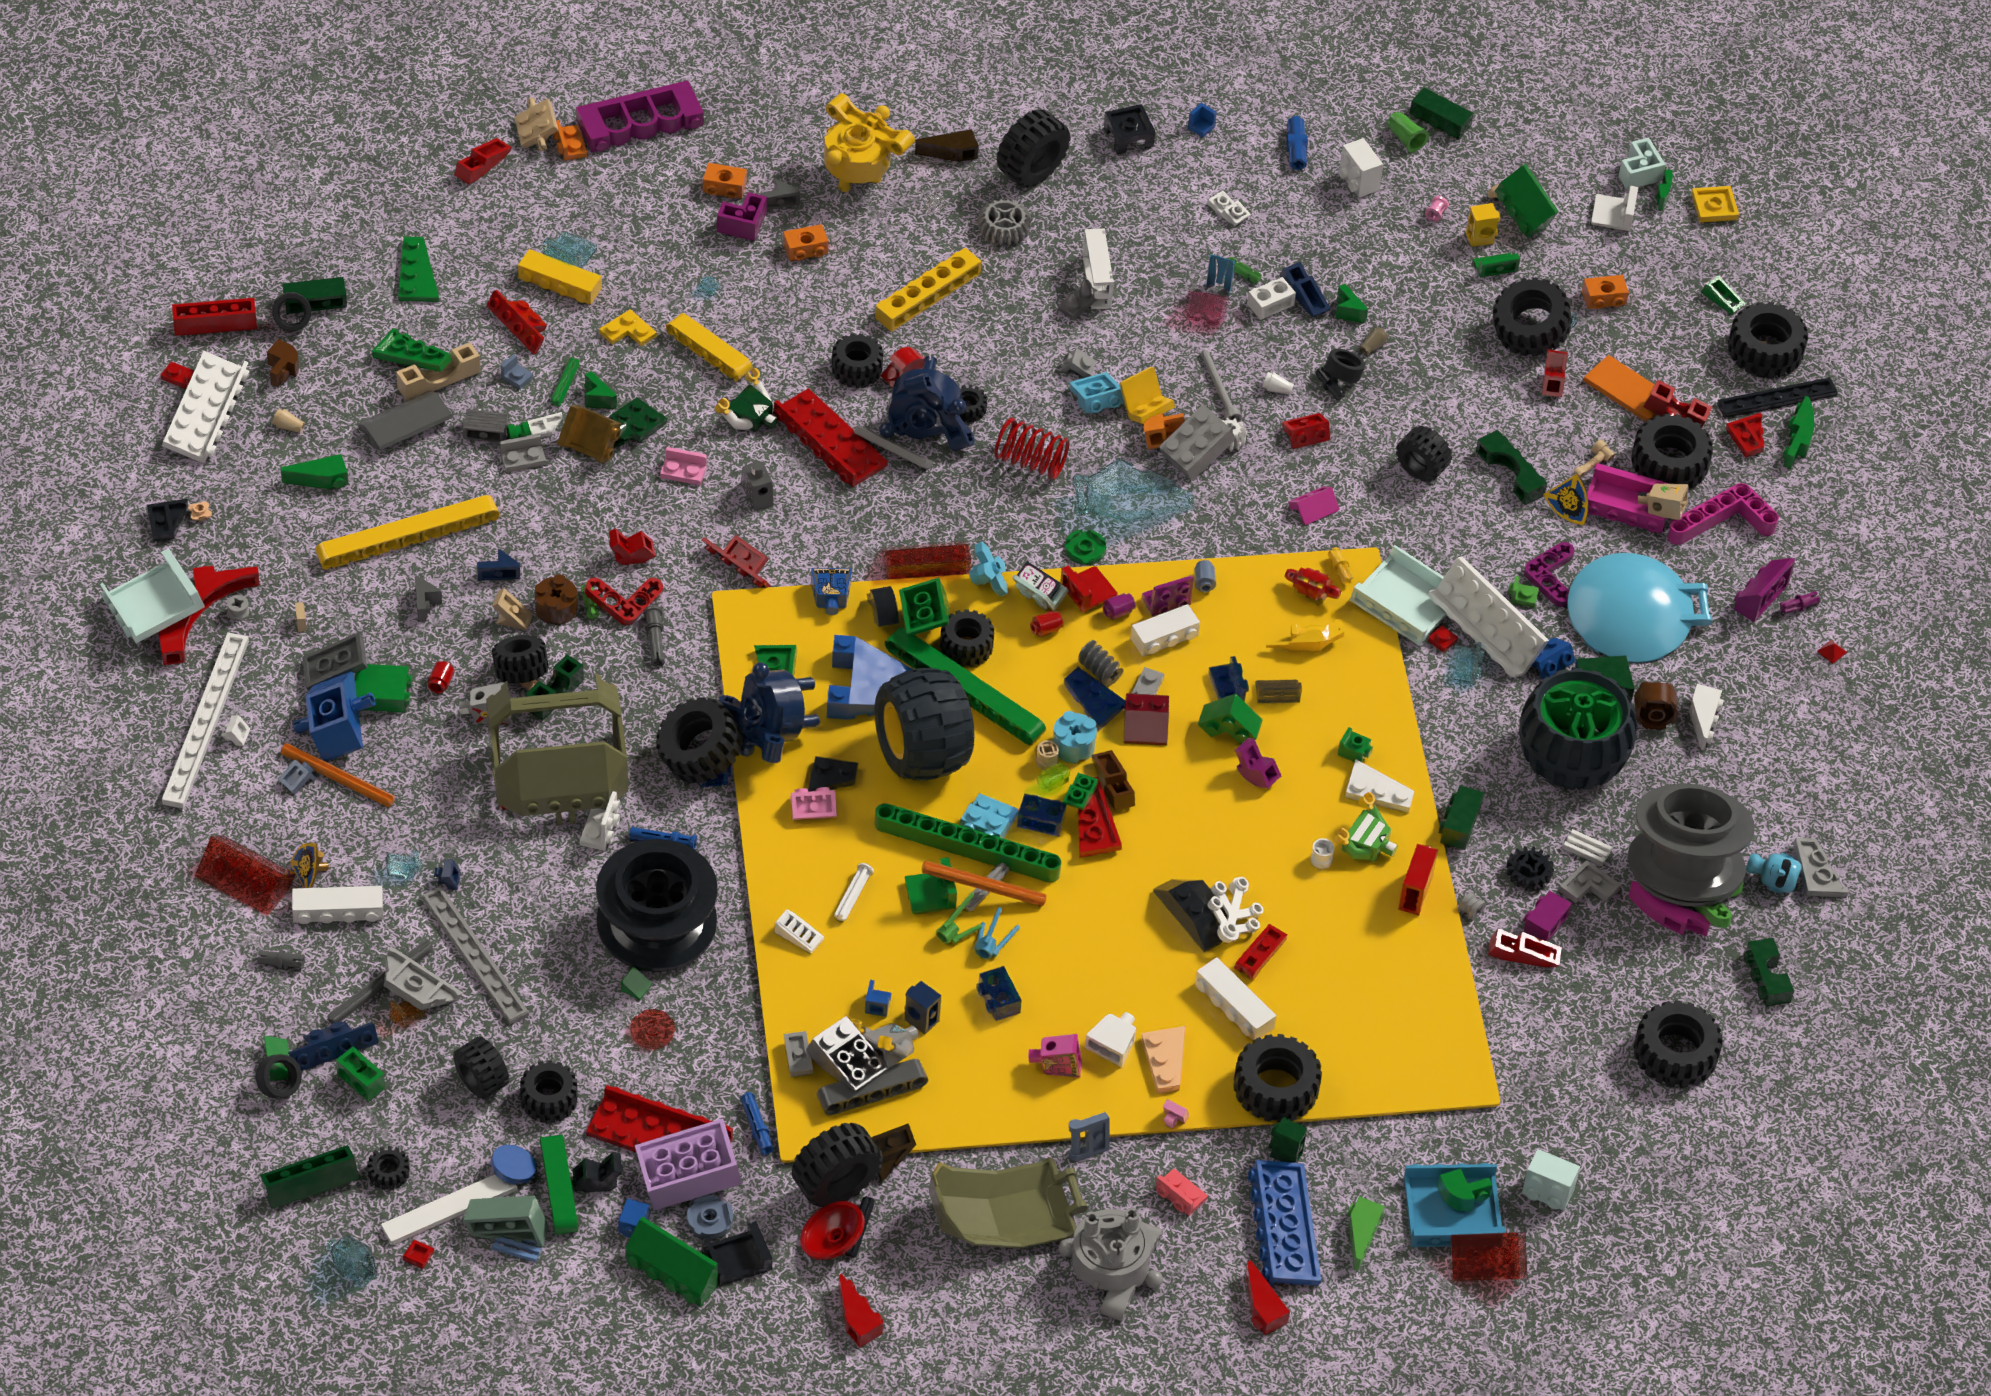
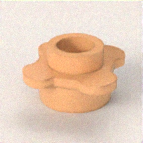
M203 501L190 504L188 509L192 513L191 519L204 521L210 518L212 512L208 509L209 503Z

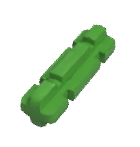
M1233 257L1228 258L1235 261V273L1245 279L1249 278V281L1254 284L1259 283L1262 277L1261 273L1256 270L1253 272L1252 268L1242 262L1237 263L1238 260Z
M582 585L581 593L583 594L587 618L595 620V618L599 617L597 604L585 595V585Z

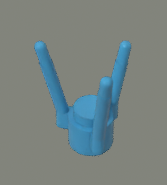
M1001 908L997 909L987 935L984 937L985 923L981 922L982 928L979 929L977 942L974 947L976 954L981 958L990 959L992 956L997 957L1001 948L1020 928L1019 925H1016L996 947V940L991 936L1001 913Z

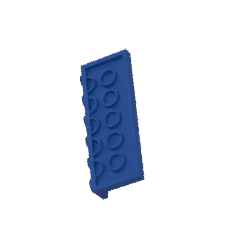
M1256 1160L1252 1169L1248 1171V1181L1252 1185L1250 1197L1255 1206L1253 1219L1257 1221L1258 1227L1256 1239L1260 1242L1259 1259L1263 1263L1262 1275L1271 1287L1274 1283L1319 1286L1321 1274L1304 1163Z

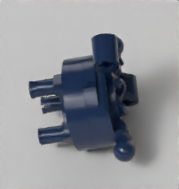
M926 356L922 369L907 371L895 381L889 405V422L881 424L879 427L880 435L884 438H890L897 432L899 436L907 435L914 439H923L929 436L945 434L949 447L954 452L973 446L975 443L974 435L959 416L966 410V403L962 400L959 386L952 378L935 370L937 359L934 356H931V361H929L930 357Z
M759 662L752 668V673L745 676L741 702L737 698L728 695L719 697V702L725 705L742 729L743 743L740 746V755L748 757L753 754L755 746H758L762 749L763 760L770 763H778L781 761L784 742L795 740L802 729L818 727L820 719L817 714L805 715L802 691L814 690L815 680L812 677L795 679L786 670L769 671L767 664Z

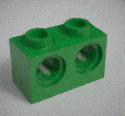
M350 1048L336 1059L337 1075L367 1102L385 1089L384 1073L356 1048Z

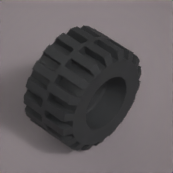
M853 333L850 336H843L842 340L838 339L836 344H834L832 351V374H834L836 380L840 379L841 384L846 382L848 387L856 385V388H860V385L867 387L869 382L874 384L876 379L879 380L883 370V350L881 344H878L876 339H871L872 336H863L861 333L855 335Z
M1427 426L1414 427L1396 446V456L1398 457V462L1401 463V467L1408 474L1423 482L1435 480L1447 468L1452 460V451L1444 438L1437 431L1431 430Z
M964 609V612L959 610L955 614L951 613L949 615V624L941 627L940 648L942 654L957 664H961L962 667H965V665L974 667L975 664L980 665L983 663V660L987 661L989 655L992 654L994 626L991 625L989 618L986 619V615L983 613L978 614V611L975 610L969 612V609ZM961 637H971V638H974V639H972V640H965V639H962Z
M517 635L499 641L492 648L495 675L502 682L526 683L542 677L548 671L549 664L545 642L541 638H537V636Z
M477 1036L453 1052L454 1064L460 1078L467 1088L480 1099H486L508 1085L509 1074L505 1062L496 1048L485 1038Z
M548 1060V1063L540 1061L537 1066L533 1064L529 1067V1070H525L520 1080V1101L522 1109L525 1108V1113L527 1115L531 1114V1119L536 1121L537 1118H540L542 1123H545L546 1120H550V1123H555V1119L558 1118L559 1121L564 1120V1115L569 1117L572 1114V1110H575L578 1100L577 1079H575L574 1072H570V1068L567 1065L563 1067L561 1062L557 1061L555 1064L553 1060ZM547 1087L559 1090L558 1093L553 1095H543L538 1091Z

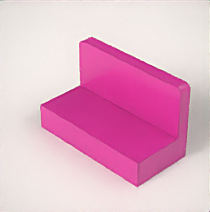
M1322 486L1288 501L1289 507L1292 510L1299 511L1304 525L1339 510L1332 487Z

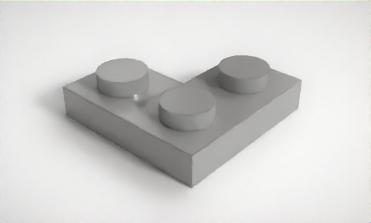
M1586 860L1560 885L1559 891L1577 903L1590 890L1607 903L1620 890L1621 884Z

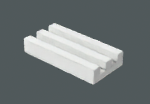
M1573 829L1567 841L1563 844V849L1600 866H1603L1612 849L1611 846Z

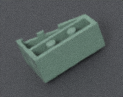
M535 1196L470 1199L464 1217V1222L471 1236L494 1240L495 1238L500 1239V1237L514 1239V1242L519 1243L531 1240L536 1241V1247L541 1248L544 1246L549 1225Z

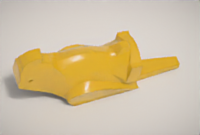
M1334 619V622L1327 626L1310 625L1301 627L1296 623L1291 624V641L1266 643V648L1320 652L1325 646L1344 637V624L1338 619Z

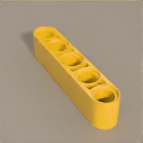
M685 313L679 314L666 324V331L670 336H675L673 338L684 346H689L691 351L700 357L703 356L704 360L715 368L718 367V370L729 378H734L735 382L739 381L747 372L753 369L751 361L746 356Z

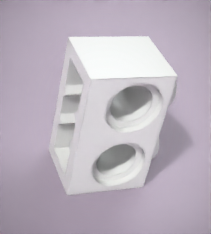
M1281 277L1249 291L1247 305L1262 320L1294 306L1296 292Z

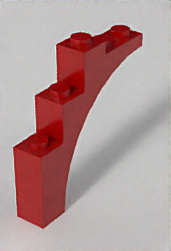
M214 565L193 568L194 585L205 607L158 632L163 665L185 663L187 636L195 621L214 602L241 589L260 585L258 566L215 572Z

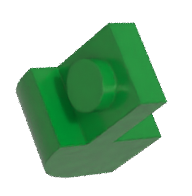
M1458 1169L1441 1174L1437 1188L1444 1202L1449 1207L1458 1211L1468 1212L1473 1210L1475 1201L1482 1202L1490 1197L1492 1183L1489 1178L1467 1183L1462 1170Z

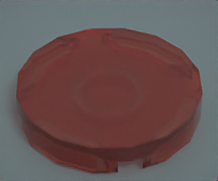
M646 1009L632 1019L630 1024L631 1037L642 1048L660 1049L667 1046L673 1040L675 1023L662 1010Z

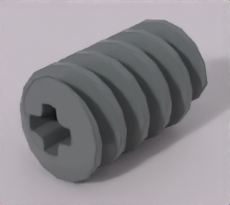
M1091 640L1081 649L1078 661L1087 670H1090L1091 674L1095 675L1103 685L1110 686L1121 677L1124 670L1119 668L1120 663L1114 661L1113 656H1108L1109 653L1106 650L1102 651L1101 645L1097 646V642Z

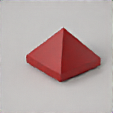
M1830 640L1817 650L1821 656L1832 664L1847 654V651L1833 640Z

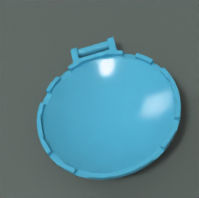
M1615 553L1592 561L1577 574L1568 595L1567 606L1571 624L1575 632L1579 633L1585 640V644L1595 652H1601L1607 656L1626 655L1628 663H1646L1662 659L1665 655L1672 651L1674 652L1681 646L1691 626H1708L1713 623L1712 615L1709 614L1707 584L1684 583L1665 564L1640 554ZM1692 595H1698L1701 614H1694Z

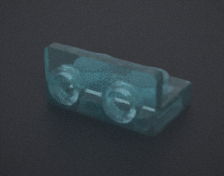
M1477 642L1476 649L1455 645L1449 682L1474 686L1475 679L1480 680L1482 667H1478V663L1483 662L1484 651L1480 650L1482 642Z

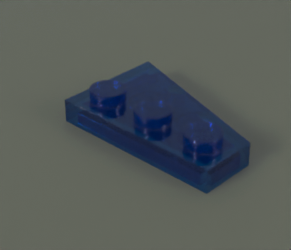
M1077 667L1064 678V685L1076 702L1082 705L1087 717L1095 720L1098 731L1125 708V700L1080 667Z

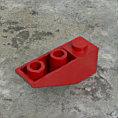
M841 1273L838 1279V1289L845 1329L852 1340L861 1348L883 1334L884 1321L878 1312H874L870 1308L868 1300L864 1296L859 1295L853 1282L850 1279L847 1280Z

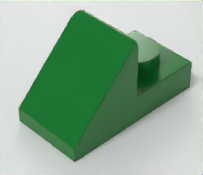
M1346 284L1340 285L1337 293L1339 305H1337L1335 318L1359 323L1367 322L1368 308Z
M592 371L586 373L584 384L587 392L585 394V407L617 408V394Z

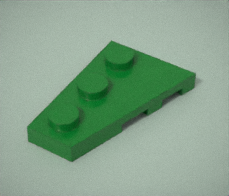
M754 645L758 662L767 664L769 671L783 669L794 676L797 657L796 645Z

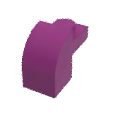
M1248 738L1235 750L1240 762L1237 766L1239 773L1254 786L1268 789L1281 777L1274 758L1262 757L1255 739Z

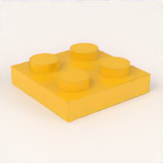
M1731 186L1692 188L1691 195L1699 222L1738 220L1739 212Z

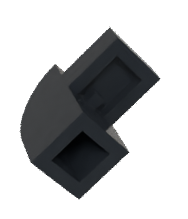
M892 587L871 589L870 593H867V601L872 605L874 623L879 627L900 623L897 602Z
M612 1152L601 1163L584 1158L572 1169L574 1189L586 1193L606 1192L617 1187V1177L623 1171L621 1154Z

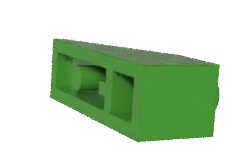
M1360 1196L1356 1204L1351 1203L1347 1216L1350 1217L1349 1232L1354 1270L1357 1271L1383 1218L1385 1208L1381 1204Z

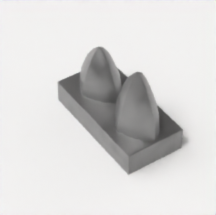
M1083 279L1080 287L1072 294H1069L1067 299L1058 306V310L1074 321L1098 300L1094 298V292L1098 290L1092 287L1089 280Z

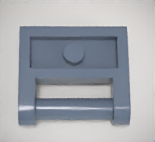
M1106 1112L1081 1121L1073 1119L1069 1122V1131L1071 1132L1069 1158L1072 1161H1080L1110 1150V1118ZM1085 1131V1147L1080 1148V1133Z

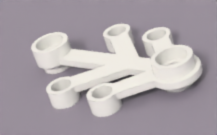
M1237 877L1229 884V890L1233 894L1231 904L1225 895L1227 888L1224 883L1217 881L1211 887L1212 893L1216 896L1212 897L1207 905L1213 911L1220 924L1217 934L1226 943L1235 941L1241 933H1255L1260 927V923L1255 918H1258L1264 909L1259 903H1253L1249 908L1239 910L1242 896L1248 891L1249 886L1248 881L1244 877ZM1221 907H1223V909L1225 910L1228 916L1227 919L1221 911ZM1254 917L1250 918L1245 924L1235 925L1236 920Z

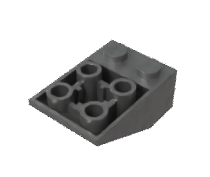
M847 1016L814 1037L806 1049L821 1069L853 1091H857L889 1068Z

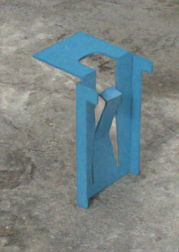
M1211 254L1205 289L1207 284L1215 286V279L1216 283L1222 284L1225 277L1224 289L1229 290V296L1232 288L1235 261ZM1216 259H1217V263H1218L1217 279H1216Z

